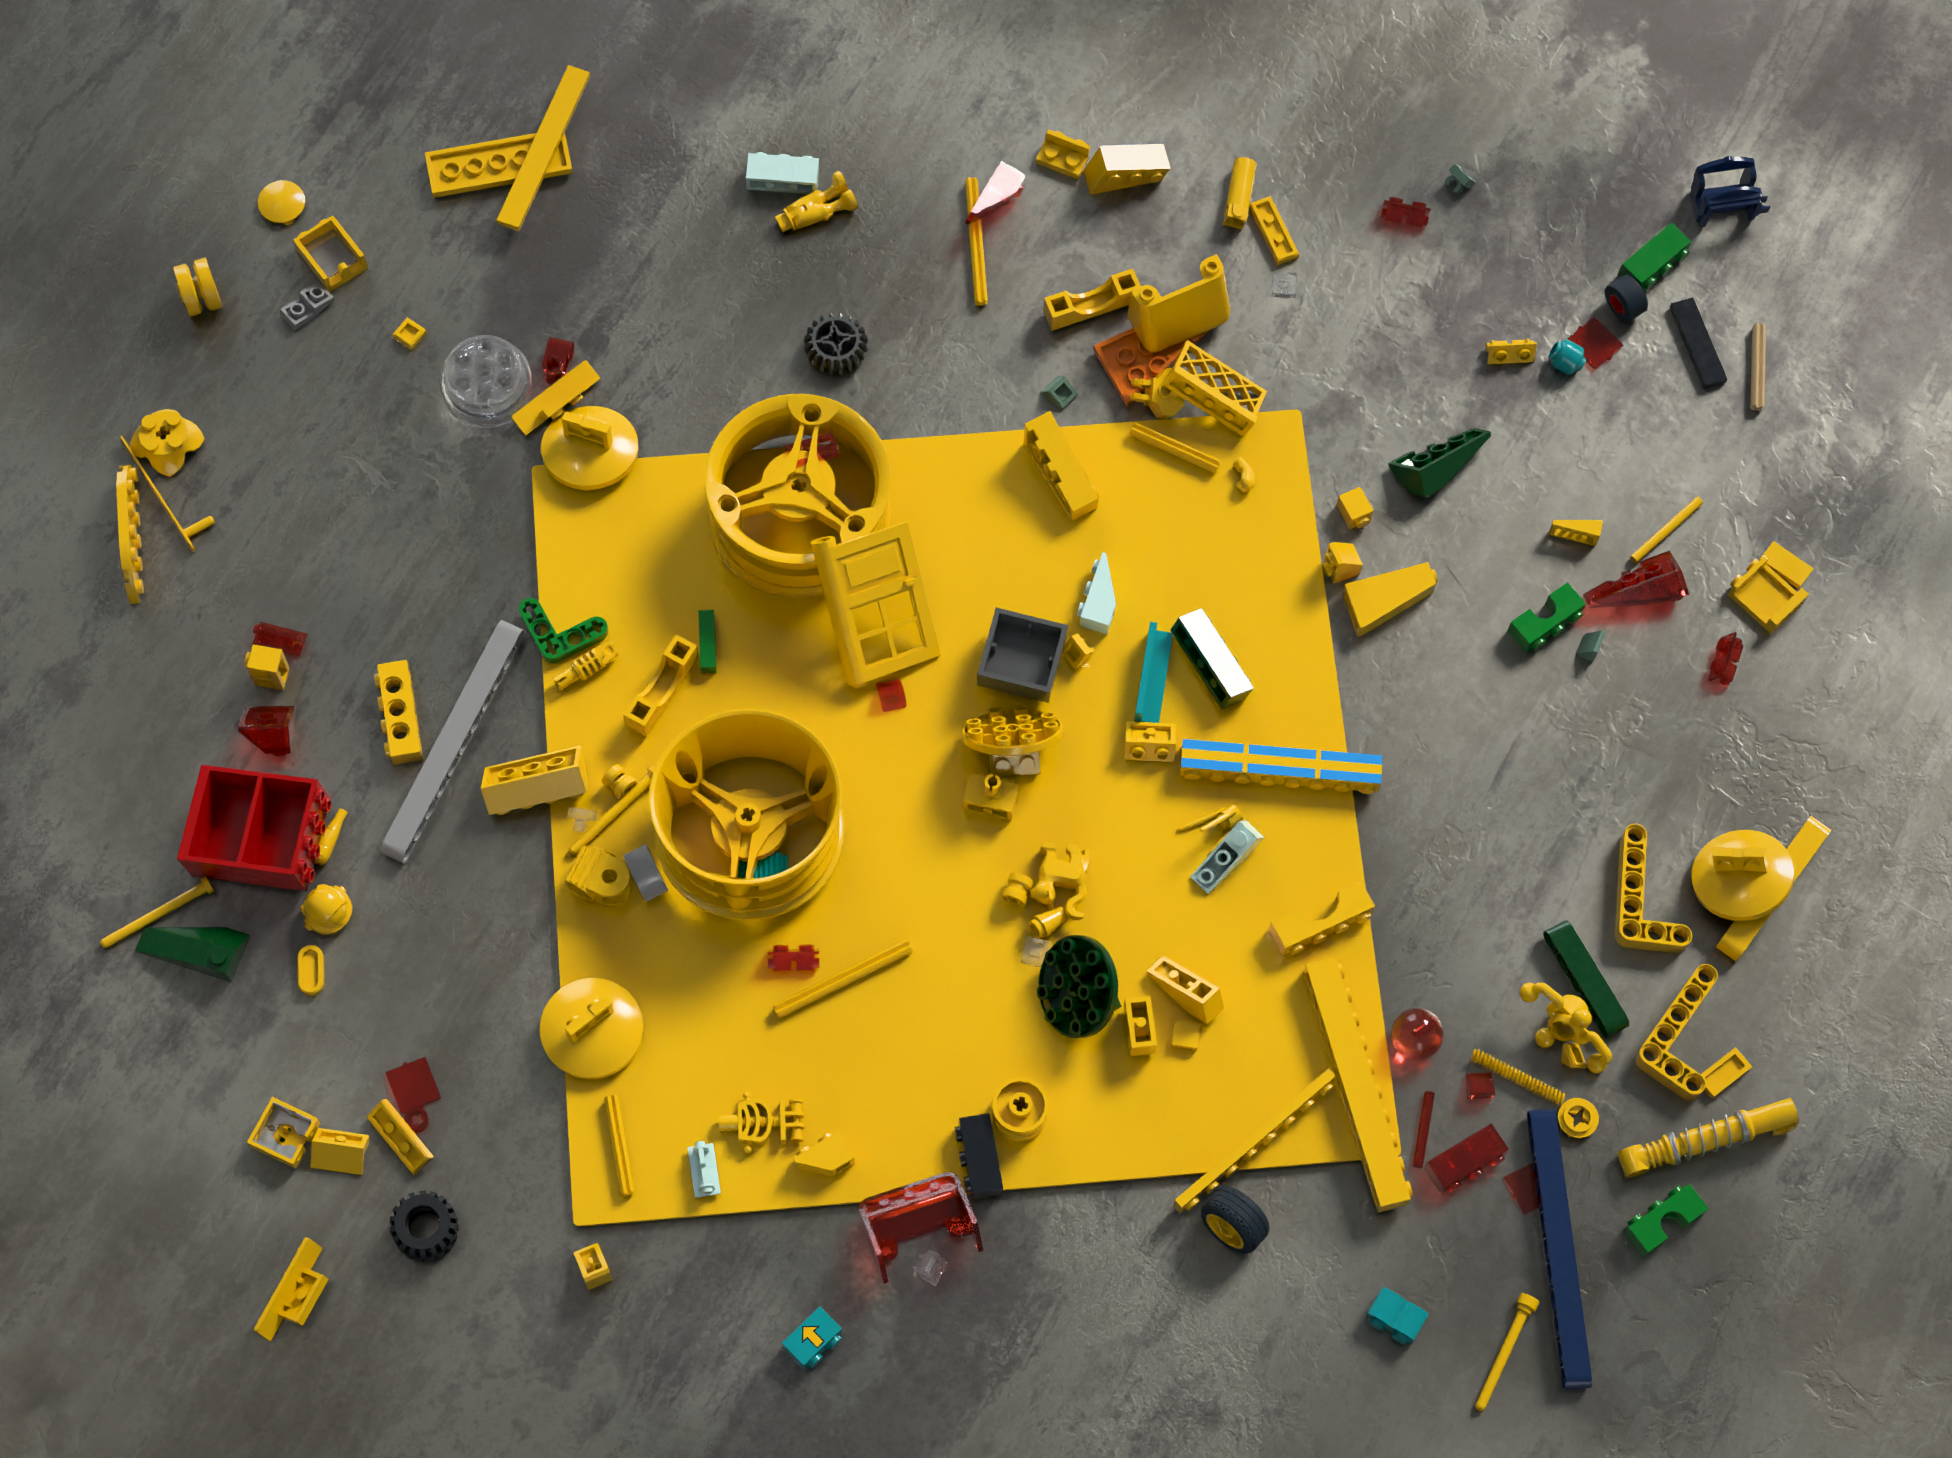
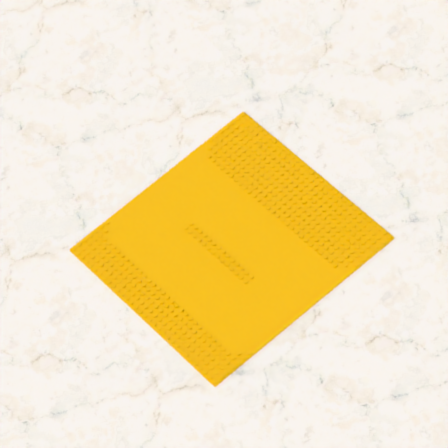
M1300 410L1258 412L1255 424L1244 437L1212 416L1059 427L1080 466L1085 470L1091 486L1094 485L1099 493L1097 509L1074 521H1071L1023 445L1024 430L882 440L891 468V490L889 496L891 503L890 526L905 521L908 523L941 655L867 681V685L860 688H853L852 685H847L846 676L825 595L810 598H788L761 591L740 579L731 571L719 555L710 533L709 504L705 490V469L709 453L637 458L634 466L624 478L610 486L589 491L572 488L560 483L550 475L544 465L532 468L539 603L556 634L595 616L603 618L608 626V635L604 640L557 663H548L542 657L547 753L582 745L588 779L587 793L577 798H562L550 804L560 989L571 982L586 978H600L612 981L622 986L632 995L640 1008L643 1019L641 1045L634 1058L623 1069L613 1075L600 1079H581L565 1073L572 1210L575 1226L585 1227L971 1194V1192L965 1191L963 1177L968 1175L966 1167H961L959 1152L963 1151L962 1142L956 1141L954 1127L959 1126V1118L986 1113H990L991 1117L993 1095L996 1090L1008 1079L1016 1077L1030 1078L1039 1083L1047 1094L1049 1108L1047 1122L1042 1131L1033 1139L1022 1142L1009 1140L1002 1136L994 1127L991 1117L1003 1191L1206 1174L1328 1068L1335 1075L1303 973L1306 964L1335 957L1337 964H1341L1345 975V978L1342 979L1345 988H1349L1352 996L1350 1006L1352 1012L1356 1011L1358 1015V1032L1366 1040L1367 1050H1365L1367 1060L1371 1059L1375 1072L1372 1074L1373 1080L1381 1088L1382 1098L1380 1102L1382 1108L1386 1107L1390 1119V1122L1387 1123L1388 1128L1396 1136L1397 1147H1395L1397 1156H1400L1401 1144L1370 919L1360 924L1356 921L1350 924L1349 928L1342 933H1330L1326 935L1327 938L1318 944L1311 942L1305 945L1302 951L1294 955L1290 953L1282 955L1269 931L1272 921L1293 911L1307 920H1323L1336 910V896L1339 890L1360 880L1366 889L1353 790L1347 792H1338L1334 788L1313 790L1310 786L1289 788L1285 784L1264 786L1260 782L1240 784L1236 783L1235 780L1225 779L1221 782H1215L1210 780V778L1200 777L1199 779L1191 780L1185 778V776H1179L1183 739L1347 753ZM1134 423L1141 424L1220 460V466L1216 473H1212L1130 435L1131 428ZM840 444L818 445L817 455L829 464L834 473L836 483L835 496L852 512L862 508H870L874 497L875 481L871 470L865 462L854 452ZM810 445L802 446V450L809 452ZM793 447L748 451L728 471L723 485L727 486L734 493H738L762 482V476L768 464L777 456L791 451ZM1240 457L1255 472V485L1253 488H1249L1247 492H1242L1237 487V483L1241 480V474L1233 466V463ZM762 497V498H759V499H756V500H753V501H750V502H747V503H744V504H741L740 506L745 505V504H748V503H751V502H754V501H757V500H760V499H763V497ZM827 509L830 513H832L834 516H836L838 519L844 522V518H842L832 509ZM771 511L741 519V531L747 537L774 551L791 554L812 553L810 543L815 539L826 536H834L836 544L840 543V533L816 518L803 522H792L780 518ZM1102 552L1107 555L1116 601L1115 614L1107 635L1079 626L1080 617L1077 616L1080 603H1085L1087 595H1084L1087 582H1092L1095 574L1091 573L1095 559L1100 560ZM909 591L883 599L889 624L914 615ZM877 601L852 610L858 635L884 626ZM996 607L1068 625L1066 642L1072 635L1078 633L1081 638L1087 639L1085 643L1089 648L1093 647L1095 649L1084 664L1077 669H1074L1062 654L1049 703L977 686V673ZM1202 608L1211 619L1218 634L1224 639L1232 655L1237 659L1245 675L1250 679L1254 689L1244 701L1221 709L1173 635L1159 723L1176 724L1174 762L1125 760L1126 721L1134 722L1150 622H1157L1156 630L1171 632L1170 629L1179 617ZM698 610H714L716 673H701ZM916 621L891 629L897 654L922 646ZM540 625L541 636L548 632V628L544 625ZM597 625L592 626L593 631L601 632V627ZM582 630L585 634L586 640L589 639L588 634H586V630ZM885 632L860 640L866 665L891 657ZM571 635L568 638V643L578 645L582 638L579 635ZM678 635L697 646L698 659L647 737L625 725L623 714L636 694L642 693L649 685L660 665L664 651L674 636ZM550 640L547 641L546 644L548 645V653L551 652L552 655L557 654L556 649L552 647ZM609 641L613 643L618 651L616 658L587 679H578L560 691L553 677L570 668V664L593 648ZM1018 705H1026L1030 710L1055 713L1056 718L1062 723L1063 735L1056 744L1039 751L1040 774H1014L999 777L1000 780L1006 778L1013 780L1015 784H1019V792L1012 820L963 809V800L970 773L990 775L989 755L973 750L963 742L962 730L966 721L989 713V709L993 707H1001L1007 710L1013 709ZM736 709H760L779 713L796 720L811 730L824 743L835 760L842 787L841 809L845 829L842 854L834 873L824 887L809 901L796 909L766 919L735 920L704 911L684 898L667 878L658 858L655 829L649 810L650 785L586 846L607 850L627 866L623 856L646 844L668 891L646 902L629 870L632 886L629 897L622 904L609 907L595 901L588 902L582 899L564 884V880L577 855L572 856L568 852L569 847L620 800L614 795L612 788H608L602 783V778L606 772L614 765L620 764L625 769V774L632 776L638 783L649 773L647 768L650 765L656 766L667 746L682 731L701 719L720 712ZM743 757L731 759L716 764L704 771L707 782L728 793L741 789H758L774 797H779L805 789V776L784 763L767 758ZM703 791L701 792V795L717 805L719 803ZM694 802L675 808L672 817L671 836L677 852L686 861L702 871L731 876V857L725 855L714 842L711 831L712 817ZM1234 804L1240 810L1243 821H1248L1265 838L1238 867L1208 894L1190 876L1211 854L1210 850L1229 829H1223L1217 824L1204 832H1200L1201 827L1217 819V817L1183 831H1179L1178 827L1216 812L1222 807L1226 808ZM811 814L787 827L785 839L780 848L775 852H781L783 856L788 855V869L802 861L815 849L825 834L827 822ZM1043 842H1054L1057 860L1062 861L1069 860V856L1066 854L1067 844H1078L1080 851L1089 849V866L1086 872L1087 894L1085 900L1075 906V911L1083 913L1085 915L1084 918L1073 920L1068 917L1047 938L1037 939L1029 928V921L1035 915L1048 912V905L1040 904L1036 899L1031 898L1030 891L1026 894L1027 901L1023 907L1012 905L1003 900L1001 895L1003 890L1009 885L1008 878L1010 873H1020L1029 877L1034 882L1032 886L1034 888L1039 882V869L1044 860V856L1040 855V846H1042ZM609 880L606 883H613L614 880ZM1054 887L1056 896L1052 910L1058 907H1062L1065 910L1064 906L1067 900L1076 895V890ZM1071 935H1085L1100 942L1109 952L1118 976V998L1122 1007L1114 1011L1110 1021L1100 1032L1087 1038H1070L1055 1030L1046 1021L1040 999L1037 996L1039 974L1045 953L1058 940ZM903 940H908L912 946L911 954L782 1018H778L774 1013V1004ZM1163 955L1220 988L1224 1009L1208 1024L1185 1011L1147 975L1146 971ZM1150 996L1157 1040L1155 1054L1130 1056L1123 1011L1125 998ZM1043 1000L1045 1009L1051 1008L1049 1000ZM1175 1020L1201 1024L1197 1051L1171 1047ZM1336 1076L1332 1083L1334 1087L1325 1096L1322 1097L1319 1094L1313 1099L1315 1103L1310 1109L1304 1113L1300 1110L1294 1115L1296 1120L1286 1129L1280 1127L1275 1132L1277 1136L1269 1144L1264 1145L1262 1143L1256 1148L1258 1152L1249 1161L1246 1162L1243 1159L1236 1165L1238 1167L1237 1171L1361 1161ZM744 1092L751 1094L750 1100L757 1098L765 1100L771 1110V1116L778 1115V1117L780 1115V1098H785V1111H791L789 1100L802 1099L801 1111L804 1112V1118H800L799 1122L805 1125V1128L802 1129L804 1141L798 1143L790 1142L792 1130L786 1131V1144H781L780 1127L773 1126L770 1138L765 1144L751 1145L752 1151L745 1153L744 1147L746 1144L739 1143L738 1130L719 1131L718 1117L719 1115H738V1103L745 1101L743 1098ZM609 1095H617L619 1099L635 1191L634 1194L622 1196L619 1188L604 1098ZM758 1107L760 1116L766 1117L767 1114L764 1109ZM748 1109L749 1115L755 1117L753 1110ZM786 1119V1123H794V1119ZM765 1126V1128H764V1127H762V1128L760 1127L759 1137L762 1136V1135L766 1132V1130H767V1127H766V1126ZM755 1127L750 1128L749 1136L754 1133ZM830 1132L832 1135L839 1132L855 1157V1164L833 1177L800 1170L794 1165V1157H796V1153L805 1146L813 1147L819 1143L818 1140L823 1135ZM705 1141V1144L713 1143L721 1194L695 1198L687 1148L695 1146V1142Z

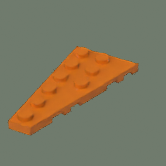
M1131 328L1094 345L1093 350L1127 408L1133 402L1130 400V394H1142L1145 391L1143 387L1131 386V379L1150 380L1155 378L1160 371L1170 368L1176 362L1187 340L1159 352H1150L1145 349L1134 328ZM1210 330L1187 340L1195 345Z

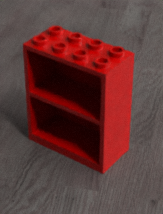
M201 764L177 860L194 877L203 878L206 876L209 879L308 891L309 883L311 884L314 880L315 872L313 867L315 860H318L320 856L319 842L321 836H324L326 831L325 818L326 814L331 810L332 799L318 779Z

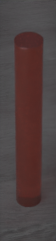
M1425 1091L1413 1161V1166L1416 1168H1423L1435 1096V1093L1431 1091Z

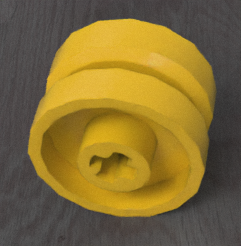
M206 257L194 260L193 267L196 274L194 277H192L190 269L185 263L173 267L177 279V289L182 303H185L189 317L202 314L201 298H204L207 309L210 311L222 308Z
M1016 1077L1008 1079L998 1087L993 1095L991 1117L994 1127L1002 1136L1009 1140L1022 1142L1033 1139L1042 1131L1047 1122L1049 1108L1047 1094L1039 1083L1030 1078Z

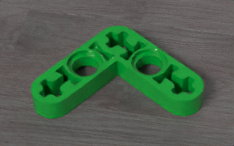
M524 599L519 605L521 619L543 659L548 663H557L604 640L608 635L607 622L603 618L596 616L556 634L541 604L536 599ZM529 606L534 609L537 618L534 621L531 614L526 610ZM540 625L548 628L547 634L543 636L536 635L534 631ZM597 625L601 627V632L593 631L592 626ZM582 630H586V634H588L589 639L586 640L585 634ZM575 634L579 635L582 640L578 645H571L568 643V638ZM549 640L552 647L556 649L557 654L552 655L551 652L548 653L549 650L546 642Z

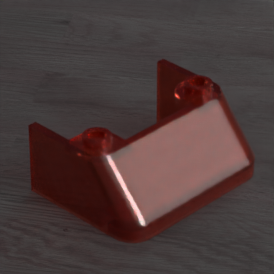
M945 1172L865 1198L859 1205L863 1225L883 1283L889 1282L884 1263L893 1260L898 1255L897 1242L946 1227L948 1233L956 1238L972 1235L978 1252L984 1251L978 1222L960 1179L955 1173Z

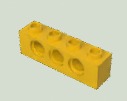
M407 660L378 664V673L374 674L376 689L381 688L382 696L377 697L379 711H384L385 719L381 720V728L383 734H387L388 742L384 743L386 758L391 757L393 765L423 760L408 662ZM392 687H400V690L396 693L388 692ZM395 710H403V713L399 716L392 715ZM400 732L407 733L403 739L395 738Z

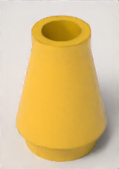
M1058 907L1033 916L1032 920L1029 921V928L1037 939L1047 938L1068 917L1062 907Z

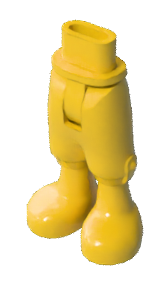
M837 171L833 173L832 185L823 192L820 190L812 191L810 194L782 209L783 213L774 216L782 233L791 228L795 231L796 229L828 220L833 216L834 212L841 210L854 211L858 209V203L852 191L848 190L842 173ZM840 197L838 200L830 204H825L827 201L831 199Z

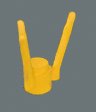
M1231 804L1226 808L1222 807L1216 812L1178 827V830L1183 831L1217 817V819L1200 828V832H1204L1219 824L1223 829H1229L1210 850L1211 853L1239 821H1243V816L1240 810L1234 804Z

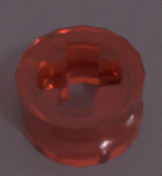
M413 1107L406 1112L404 1120L413 1132L419 1133L428 1127L429 1117L423 1108ZM421 1114L423 1122L420 1125L417 1123L412 1125L411 1117L413 1115L418 1117Z

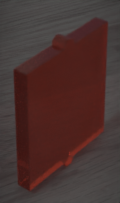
M1595 317L1585 325L1579 326L1577 331L1568 338V340L1584 349V358H1586V362L1594 370L1606 360H1611L1612 355L1623 347V344Z
M426 1057L410 1063L404 1062L402 1066L385 1072L401 1114L418 1107L422 1109L425 1104L441 1099Z
M1533 1163L1503 1177L1512 1192L1511 1198L1517 1201L1524 1215L1539 1208L1541 1201L1540 1195H1537L1535 1183L1537 1172L1533 1169Z

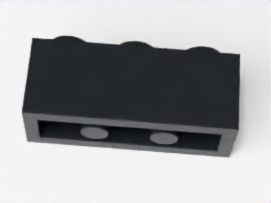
M990 1113L959 1118V1126L954 1128L956 1141L962 1142L963 1151L959 1152L961 1167H966L968 1175L963 1177L965 1191L971 1192L972 1199L1003 1195V1184Z

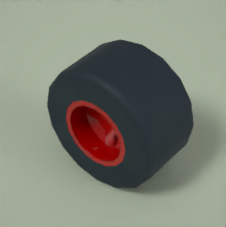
M1621 276L1605 288V298L1609 307L1622 321L1629 322L1647 311L1648 300L1639 283L1631 276Z

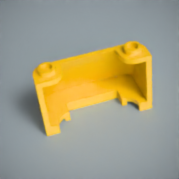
M1217 254L1206 258L1200 264L1199 272L1202 280L1161 297L1157 289L1150 285L1140 286L1131 290L1127 317L1146 350L1150 352L1162 351L1227 322L1230 316L1229 297L1224 267Z

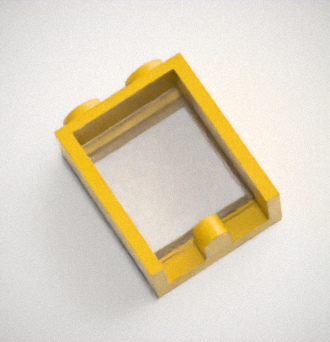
M333 215L321 220L316 226L300 233L297 238L293 239L297 253L301 255L329 293L368 269L364 254Z

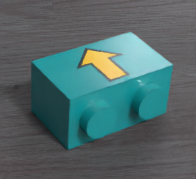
M819 1306L782 1342V1348L803 1370L809 1366L813 1368L822 1360L821 1354L827 1348L832 1350L842 1340L840 1337L842 1335V1328Z

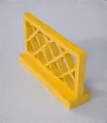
M1188 340L1184 343L1170 374L1163 384L1243 437L1255 424L1258 418L1256 415L1267 393L1266 390ZM1187 350L1194 354L1197 360H1190ZM1207 365L1213 366L1217 373H1211ZM1194 366H1200L1204 374H1197ZM1181 367H1187L1189 372H1187ZM1220 378L1224 387H1217L1214 379ZM1227 378L1233 379L1237 385L1231 386ZM1250 390L1258 395V398L1251 399L1248 391ZM1240 391L1243 399L1237 400L1234 392ZM1247 405L1249 411L1242 406Z

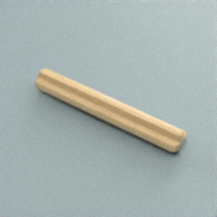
M1755 323L1752 327L1750 408L1753 411H1762L1765 407L1766 325L1763 323Z

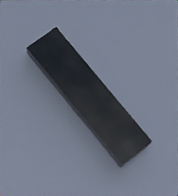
M1694 298L1671 303V312L1703 388L1726 383L1727 376Z

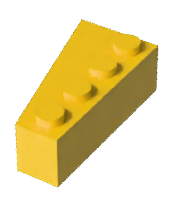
M1051 411L1025 423L1023 445L1071 521L1097 509L1099 493L1095 486H1091L1085 470L1080 466Z

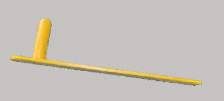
M120 436L125 449L192 552L195 551L189 537L212 526L215 523L213 517L208 516L182 529L123 436Z

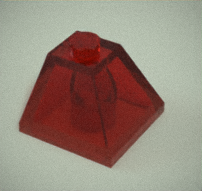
M245 706L238 724V732L265 754H273L275 756L291 754L294 745L295 706Z

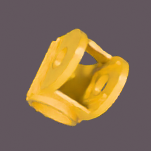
M584 846L581 848L564 880V884L582 899L588 902L595 901L609 907L618 906L625 902L632 888L630 873L626 864L616 858L611 852L594 846ZM609 880H614L613 883H606Z

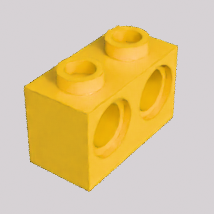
M253 645L251 653L248 652L246 654L245 667H247L254 685L284 691L290 668L283 650Z

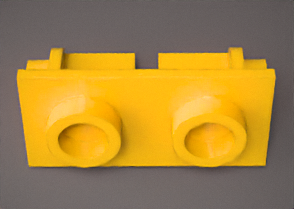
M1529 338L1526 340H1512L1511 344H1508L1507 341L1491 340L1490 343H1486V352H1488L1487 365L1535 362L1537 342L1530 341Z

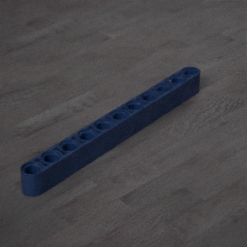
M1555 1109L1528 1110L1527 1127L1561 1382L1564 1390L1591 1388L1592 1374Z

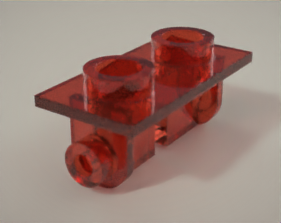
M1389 197V201L1384 200L1383 205L1388 206L1387 209L1382 208L1381 217L1385 218V221L1401 223L1403 215H1407L1406 224L1422 227V225L1427 226L1429 217L1425 216V213H1429L1431 209L1426 208L1425 203L1413 201L1412 205L1404 204L1403 199Z
M260 621V624H255L253 633L256 635L252 644L282 649L284 653L300 657L308 634Z
M1736 632L1719 639L1716 645L1717 652L1715 658L1710 665L1708 681L1719 678L1720 683L1723 685H1729L1730 682H1733L1737 666L1730 661L1739 662L1744 647L1743 641L1736 638Z
M811 944L799 945V949H788V945H773V949H768V955H773V958H768V969H773V971H791V961H796V970L814 971V968H819V958H814V954H819V949H814V945Z

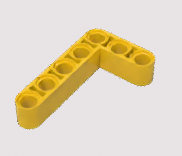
M1637 823L1628 825L1620 839L1615 940L1620 946L1625 948L1681 953L1692 941V931L1689 927L1683 924L1643 920L1647 831L1642 825ZM1633 834L1637 836L1639 841L1634 842L1630 840L1628 835ZM1627 858L1635 859L1638 865L1629 864ZM1625 882H1633L1636 885V889L1628 888ZM1624 906H1632L1635 910V913L1627 912ZM1623 929L1631 930L1634 937L1626 936L1623 933ZM1648 932L1656 933L1659 940L1651 939ZM1673 935H1680L1684 939V943L1675 941Z
M1702 964L1697 967L1635 1057V1063L1642 1071L1687 1101L1696 1100L1706 1087V1081L1700 1073L1669 1053L1668 1049L1718 978L1717 970L1710 964ZM1699 974L1706 975L1709 982H1702L1699 979ZM1685 994L1693 995L1696 1002L1688 1001L1685 998ZM1671 1013L1679 1014L1682 1021L1677 1022L1673 1020ZM1657 1033H1664L1668 1037V1041H1661ZM1643 1053H1651L1654 1057V1061L1646 1060L1643 1056ZM1665 1067L1672 1068L1676 1076L1668 1075L1665 1072ZM1686 1082L1694 1083L1697 1091L1689 1090Z

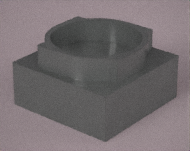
M996 607L977 673V686L1049 703L1067 638L1068 625Z

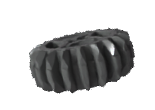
M830 312L827 319L821 315L820 322L813 320L812 327L807 328V335L804 336V351L807 353L808 361H812L814 368L820 366L822 373L829 369L831 376L834 371H838L842 375L843 369L851 373L852 365L859 367V360L864 361L865 352L868 351V336L865 335L864 327H859L860 323L858 320L852 322L850 315L843 318L841 312L838 314V317H834ZM834 338L836 340V343L838 344V350L836 349V345H834ZM850 348H853L849 353L842 356V354L845 351H849Z

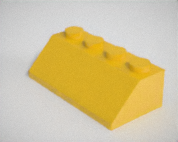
M582 745L485 767L481 791L489 815H504L514 809H529L536 804L544 802L551 804L562 798H577L587 793L588 779Z

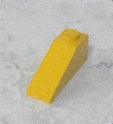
M1164 955L1146 971L1147 975L1185 1011L1206 1024L1224 1009L1219 987Z

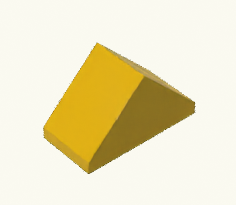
M598 1243L573 1252L588 1290L612 1281L611 1273Z

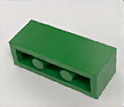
M1671 222L1622 263L1618 276H1631L1639 283L1642 289L1648 290L1654 285L1658 276H1665L1677 260L1681 262L1688 256V249L1692 241Z

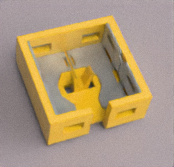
M272 1097L249 1137L247 1144L250 1148L296 1169L306 1152L304 1144L306 1141H312L321 1123L318 1118Z

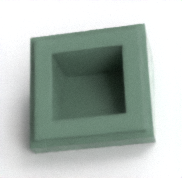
M1057 376L1041 391L1060 410L1078 395L1065 376Z
M1601 630L1585 634L1576 654L1589 661H1593L1605 637V631Z

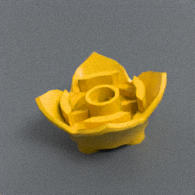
M164 409L142 418L141 426L137 428L132 436L130 449L136 457H146L157 472L171 478L183 466L186 452L195 451L200 448L205 438L193 422L183 418L175 410ZM166 435V439L162 440L161 437Z

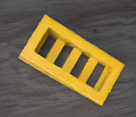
M1553 520L1548 534L1596 546L1601 534L1603 521Z

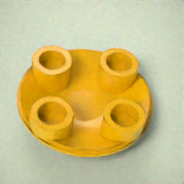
M290 181L270 183L263 188L258 197L260 214L269 221L285 225L292 224L305 206L303 191L298 185Z

